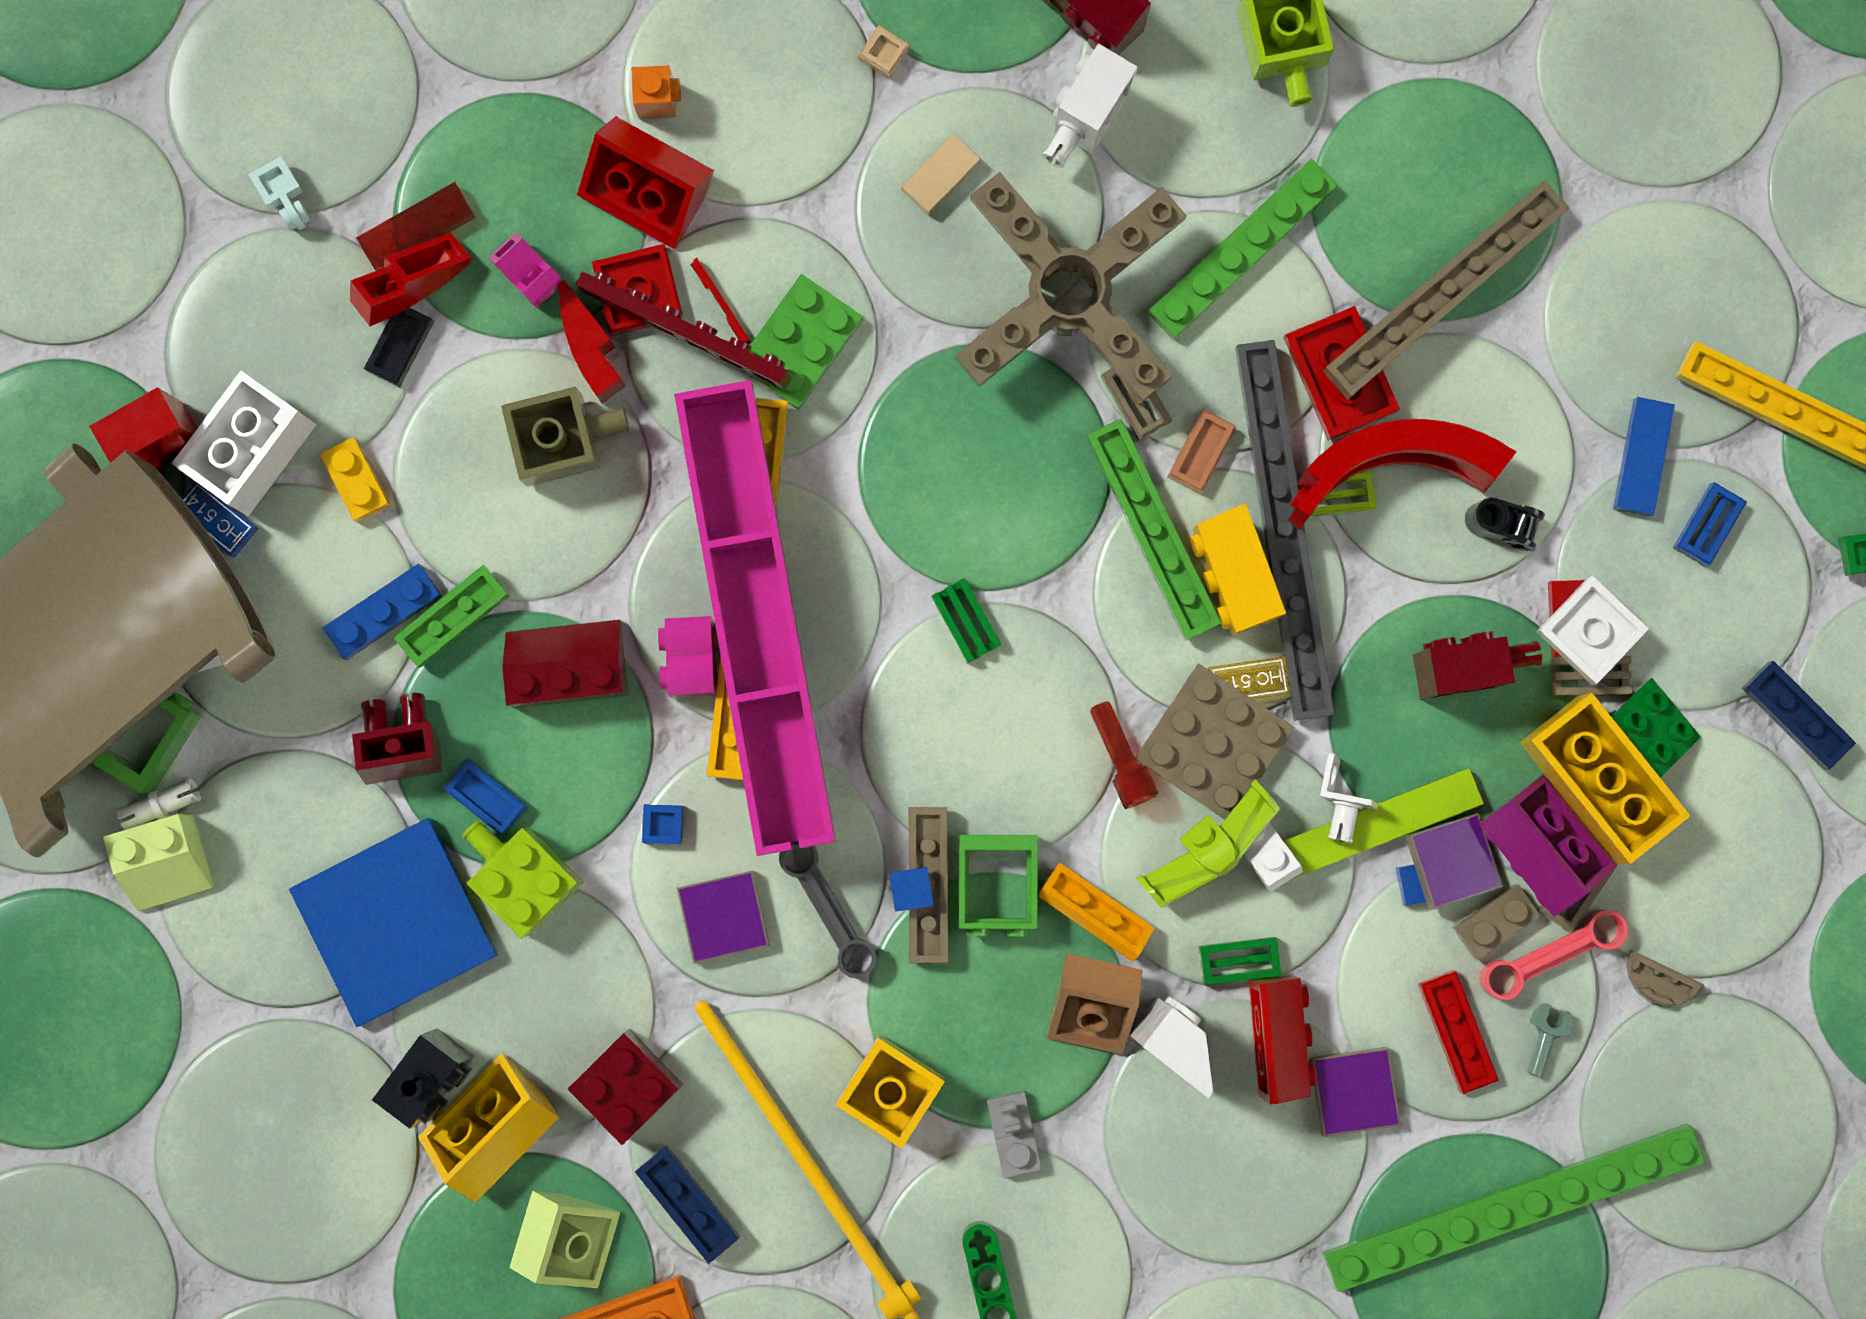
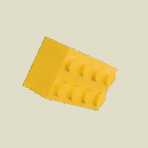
M1593 693L1577 696L1519 742L1616 864L1633 863L1691 816Z

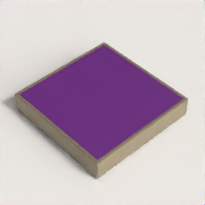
M1479 813L1405 836L1429 910H1435L1503 887L1485 831L1479 825L1482 822Z
M754 871L677 888L693 964L770 946Z
M1388 1047L1310 1058L1316 1073L1314 1089L1323 1137L1401 1126Z

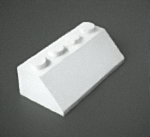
M1169 996L1165 1002L1155 997L1133 1025L1129 1035L1209 1098L1213 1093L1207 1038L1206 1033L1197 1026L1202 1019Z

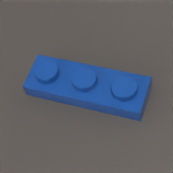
M418 563L322 628L344 660H348L443 596L423 566Z

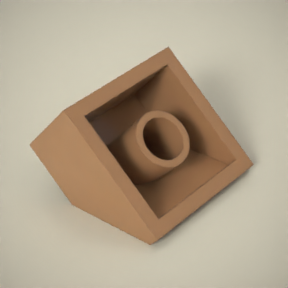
M1066 953L1059 977L1047 1038L1123 1055L1139 1007L1143 970Z

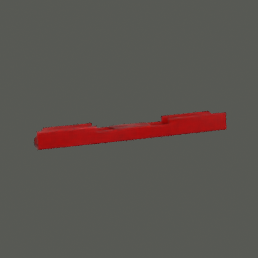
M696 257L693 263L690 264L704 287L710 289L715 300L726 314L727 323L736 337L747 344L751 343L749 337Z

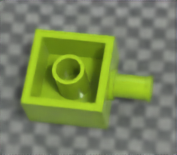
M1240 0L1237 12L1253 81L1278 75L1283 76L1290 107H1299L1312 102L1313 97L1310 93L1305 70L1326 66L1334 51L1323 0Z
M478 819L461 836L485 859V865L466 884L520 939L530 937L584 883L531 828H521L508 842L502 843Z

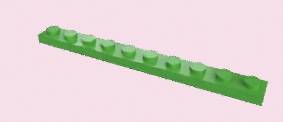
M1684 1124L1337 1246L1322 1253L1337 1292H1341L1690 1169L1705 1162L1691 1125Z

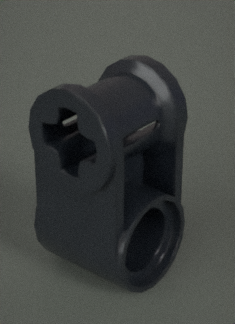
M1490 497L1468 508L1465 514V524L1468 530L1477 536L1500 542L1517 550L1531 552L1536 549L1537 544L1533 541L1538 523L1544 519L1545 513L1533 507L1517 505ZM1482 508H1486L1492 513L1493 523L1491 526L1484 524L1481 520L1480 512Z

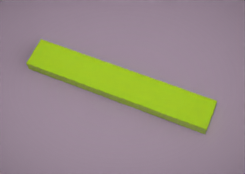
M1466 768L1377 803V810L1369 808L1359 810L1352 838L1353 843L1328 838L1332 821L1283 840L1302 867L1303 872L1294 878L1483 805V800L1470 769Z

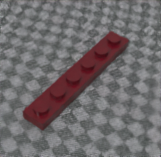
M583 271L581 272L575 285L583 294L783 391L786 390L791 376L784 369L786 363L767 353L761 358L750 352L752 349L750 345L737 338L731 337L728 342L716 336L718 330L702 321L697 320L696 324L693 325L682 320L684 314L669 305L663 304L661 309L648 303L650 298L636 289L629 288L628 292L614 287L616 281L603 273L596 271L594 276Z

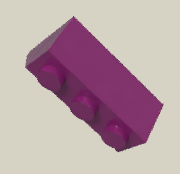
M1544 774L1479 823L1489 841L1499 848L1510 862L1513 871L1523 878L1535 893L1538 902L1547 908L1553 917L1588 895L1617 867V864Z

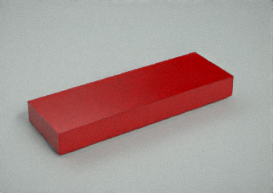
M1452 970L1417 983L1459 1092L1466 1094L1499 1081L1457 971Z

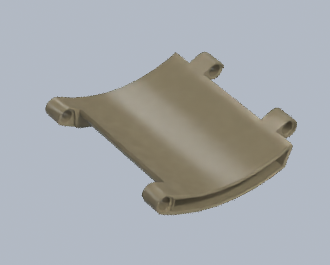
M75 443L67 448L43 470L50 484L67 501L0 558V794L7 809L17 843L25 852L37 858L43 856L69 832L63 812L65 804L59 789L213 658L219 655L228 673L239 682L245 683L277 656L269 633L252 599L215 541L153 465L127 449L101 471L95 458L85 448Z

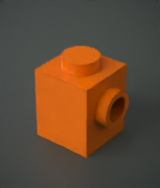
M670 66L631 67L633 105L638 118L676 117L675 102L681 101L680 79L673 78Z

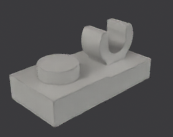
M1021 1091L986 1099L1003 1178L1042 1170L1025 1092Z

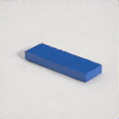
M1642 397L1633 399L1613 509L1645 516L1654 515L1675 404Z

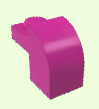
M516 232L488 258L535 308L539 307L558 289V284L562 282L561 277L554 269L543 261Z

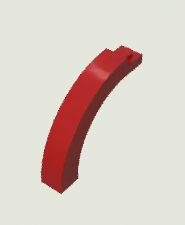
M1402 419L1372 425L1349 434L1334 443L1306 469L1297 483L1302 488L1290 503L1295 510L1288 521L1298 529H1301L1322 501L1340 484L1364 471L1389 465L1409 464L1438 469L1468 482L1482 493H1485L1517 452L1483 432L1446 421Z

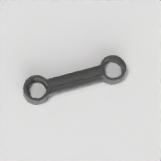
M809 847L813 860L810 867L803 872H795L786 866V851L780 852L779 863L786 874L797 877L838 947V965L841 971L846 976L855 979L869 975L877 962L875 948L871 943L864 939H859L817 867L819 855L816 847ZM852 945H862L871 953V963L861 973H853L845 967L844 953Z

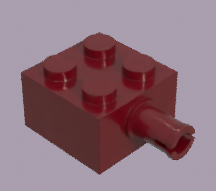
M1493 631L1470 635V637L1461 638V643L1456 644L1455 637L1431 641L1432 643L1423 644V651L1413 654L1420 700L1493 689L1515 683L1513 668L1539 666L1542 664V654L1525 655V653L1541 650L1538 641L1509 646L1507 636L1494 638Z

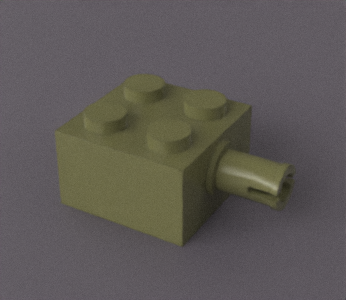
M576 386L501 405L518 477L527 487L601 468L595 446L597 438L630 431L623 407L591 416L590 413H587L583 395Z

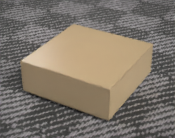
M878 25L859 53L858 60L890 80L909 52L910 45Z

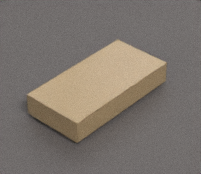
M952 134L901 186V191L929 216L980 163V158Z

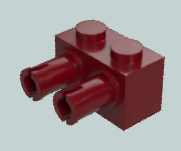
M408 693L399 697L403 726L388 728L386 701L373 699L374 707L370 706L369 700L361 703L365 732L352 734L355 770L366 785L443 772L439 735L432 723L426 721L424 694L411 693L412 700H409Z

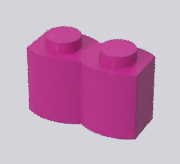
M711 616L665 618V628H658L659 650L666 651V666H660L659 670L661 689H667L668 696L671 698L716 695L717 678L713 618Z

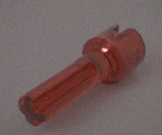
M1107 701L1093 706L1090 709V714L1117 772L1112 782L1124 809L1135 807L1155 798L1159 792L1148 767L1137 764L1111 703Z

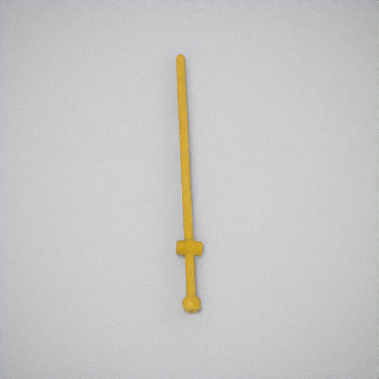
M698 1001L695 1005L696 1013L886 1296L877 1302L887 1319H896L899 1316L901 1319H921L913 1306L921 1301L922 1298L910 1280H907L901 1286L896 1283L720 1019L706 1001Z

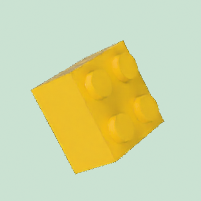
M879 1034L841 1093L835 1106L902 1149L943 1086L945 1077Z

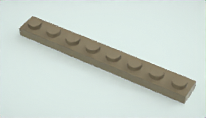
M1544 180L1323 370L1324 374L1348 400L1569 209L1567 204Z

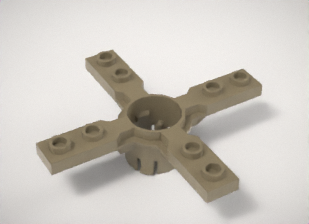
M998 172L970 195L971 202L1032 273L1028 284L1029 298L1018 307H1013L955 355V360L979 388L1049 330H1053L1054 327H1057V335L1064 337L1072 336V330L1076 329V332L1081 331L1141 403L1172 378L1173 375L1123 317H1119L1109 305L1112 295L1111 280L1186 219L1187 215L1163 187L1104 233L1103 237L1088 250L1076 247L1061 248L1049 234V229L1001 172ZM1060 267H1063L1062 272L1069 271L1070 273H1077L1079 268L1081 269V278L1088 283L1091 289H1095L1097 292V302L1081 314L1065 315L1056 312L1047 305L1042 296L1041 285L1048 277L1059 272Z

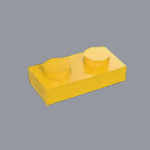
M351 437L319 454L353 521L358 523L391 506L355 437Z

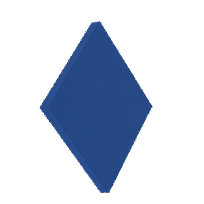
M426 818L289 888L356 1028L498 956L431 818Z

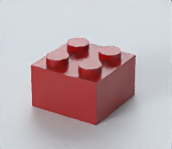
M159 387L89 426L110 463L127 449L153 465L159 473L164 469V464L177 457L198 429L185 404Z

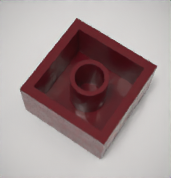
M629 1029L567 1089L623 1145L684 1084Z

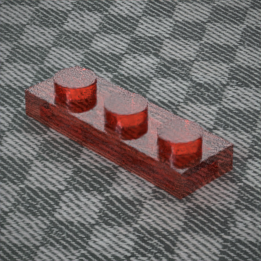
M453 182L361 234L356 239L376 271L384 268L385 257L450 233L475 219L476 216L457 184Z

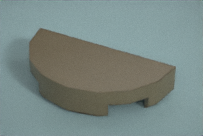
M1629 951L1626 964L1629 981L1636 993L1648 1002L1667 1007L1679 1005L1695 998L1704 986V984L1635 951Z

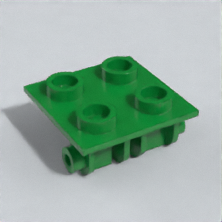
M1650 678L1617 711L1609 712V715L1660 778L1701 738L1653 678Z

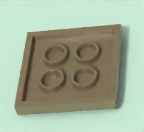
M1198 663L1134 760L1225 820L1252 787L1251 783L1253 780L1260 781L1295 727Z

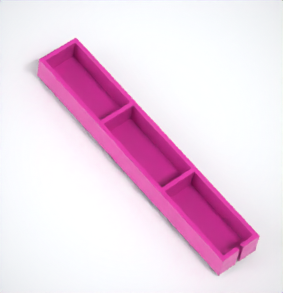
M747 380L674 394L756 855L762 856L794 850L793 842L795 841L799 842L800 848L837 842L755 389L752 381Z

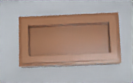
M1202 409L1167 477L1201 495L1237 426Z

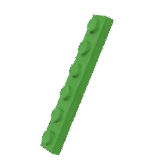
M1311 158L1149 309L1147 314L1173 340L1176 339L1330 195L1338 184Z
M1122 419L1087 434L1086 438L1185 641L1221 625L1222 623Z

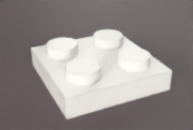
M1590 576L1536 633L1591 685H1596L1649 628L1595 577Z

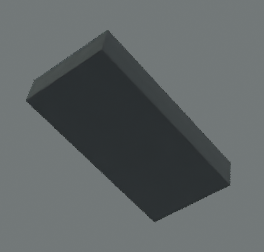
M408 308L389 318L363 369L400 388L435 321L412 308Z

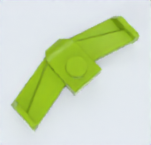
M1255 779L1251 783L1252 787L1220 826L1208 814L1179 839L1189 852L1144 877L1142 875L1136 877L1160 908L1167 906L1220 876L1224 877L1239 864L1242 856L1280 811L1281 808Z

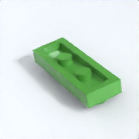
M482 565L393 638L416 667L422 668L510 595L489 569Z

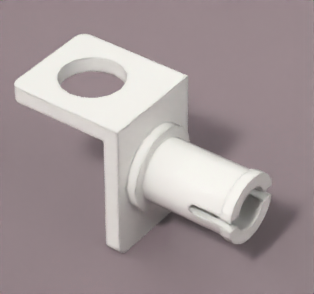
M1329 753L1320 793L1322 798L1332 801V804L1335 805L1328 838L1353 843L1352 838L1358 810H1362L1363 807L1377 810L1378 804L1370 799L1334 793L1340 757L1334 753Z

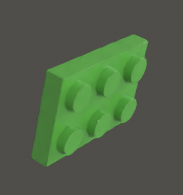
M801 274L750 344L752 347L751 353L761 358L767 353L786 363L784 369L791 376L786 390L783 391L744 371L742 372L782 400L788 401L789 405L799 411L864 320L863 316Z

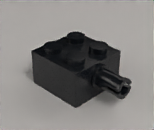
M438 1028L421 1034L373 1097L372 1101L409 1129L421 1122L426 1125L431 1118L435 1120L447 1105L448 1100L444 1098L447 1092L452 1091L454 1087H460L471 1073L472 1068L468 1064L474 1055Z

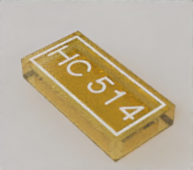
M1285 656L1207 668L1253 700L1291 694Z

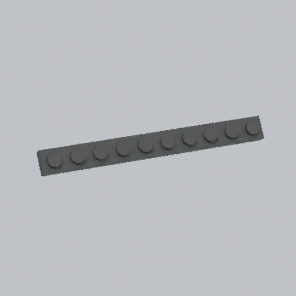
M1275 340L1239 344L1235 347L1269 567L1286 614L1278 618L1293 719L1298 721L1334 715L1305 527L1303 525L1301 529H1298L1288 521L1295 510L1290 503L1299 490Z

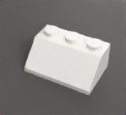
M240 371L171 464L223 502L249 517L317 424Z

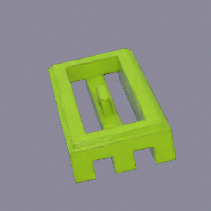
M1372 471L1362 472L1343 482L1365 481V488L1332 491L1324 499L1333 500L1366 496L1367 502L1319 506L1310 517L1375 510L1377 506Z

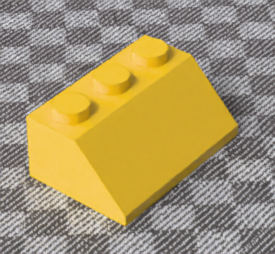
M1246 503L1198 523L1192 529L1194 535L1190 536L1191 546L1197 558L1202 557L1207 571L1203 572L1204 582L1210 594L1216 593L1220 607L1216 608V613L1222 623L1221 627L1223 630L1229 629L1230 635L1234 636L1271 623L1286 614Z
M501 1053L418 1137L444 1184L476 1203L559 1119V1116L546 1096L507 1056Z

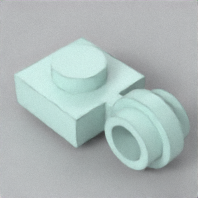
M282 156L248 174L270 211L281 204L284 205L285 208L279 210V213L291 231L296 228L302 230L307 227L305 223L310 221L311 218L300 200L294 203L290 200L303 193V190Z

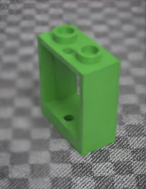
M173 692L171 696L158 706L175 715L176 718L143 770L109 749H106L90 764L138 793L148 794L157 789L202 715L191 709L194 705L191 700Z
M959 835V929H967V936H990V929H1005V936L1025 937L1029 936V929H1037L1038 835ZM969 850H1026V918H969Z

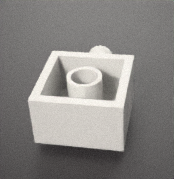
M1099 43L1092 54L1085 52L1075 69L1077 75L1072 86L1066 83L1055 101L1057 107L1053 117L1056 118L1054 132L1057 134L1047 150L1042 154L1043 158L1051 164L1059 151L1055 158L1054 166L1063 168L1076 145L1093 154L1130 95L1138 67Z

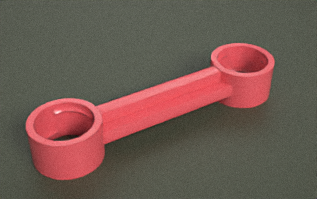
M1610 910L1593 911L1585 918L1582 928L1561 937L1512 962L1505 960H1492L1488 962L1480 972V985L1484 992L1491 997L1501 1000L1512 999L1521 992L1525 981L1595 947L1615 949L1621 946L1627 938V923L1617 912ZM1602 916H1610L1617 926L1616 936L1607 944L1598 941L1593 933L1595 921ZM1499 965L1508 967L1514 975L1513 986L1505 993L1494 992L1489 982L1491 972Z

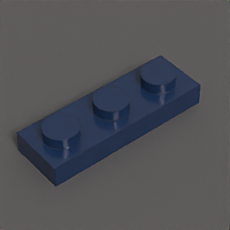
M1775 661L1767 662L1741 688L1823 770H1830L1856 744Z
M667 1145L635 1171L636 1175L708 1264L740 1238L737 1231Z

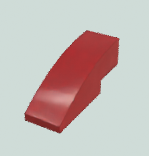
M451 232L389 255L385 257L384 268L350 280V302L369 327L412 307L434 293L471 263V257Z
M563 280L558 284L564 332L572 355L583 377L603 404L626 387L621 377L604 357L615 346L570 286Z

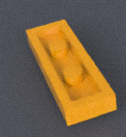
M1060 862L1053 869L1037 894L1039 898L1132 962L1140 955L1155 929Z

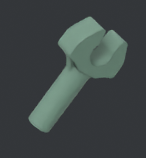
M1546 1003L1535 1009L1530 1018V1023L1537 1028L1539 1037L1527 1073L1541 1078L1543 1077L1554 1040L1561 1036H1570L1573 1028L1570 1012L1566 1010L1560 1012L1557 1024L1550 1027L1547 1023V1018L1550 1014L1551 1005Z

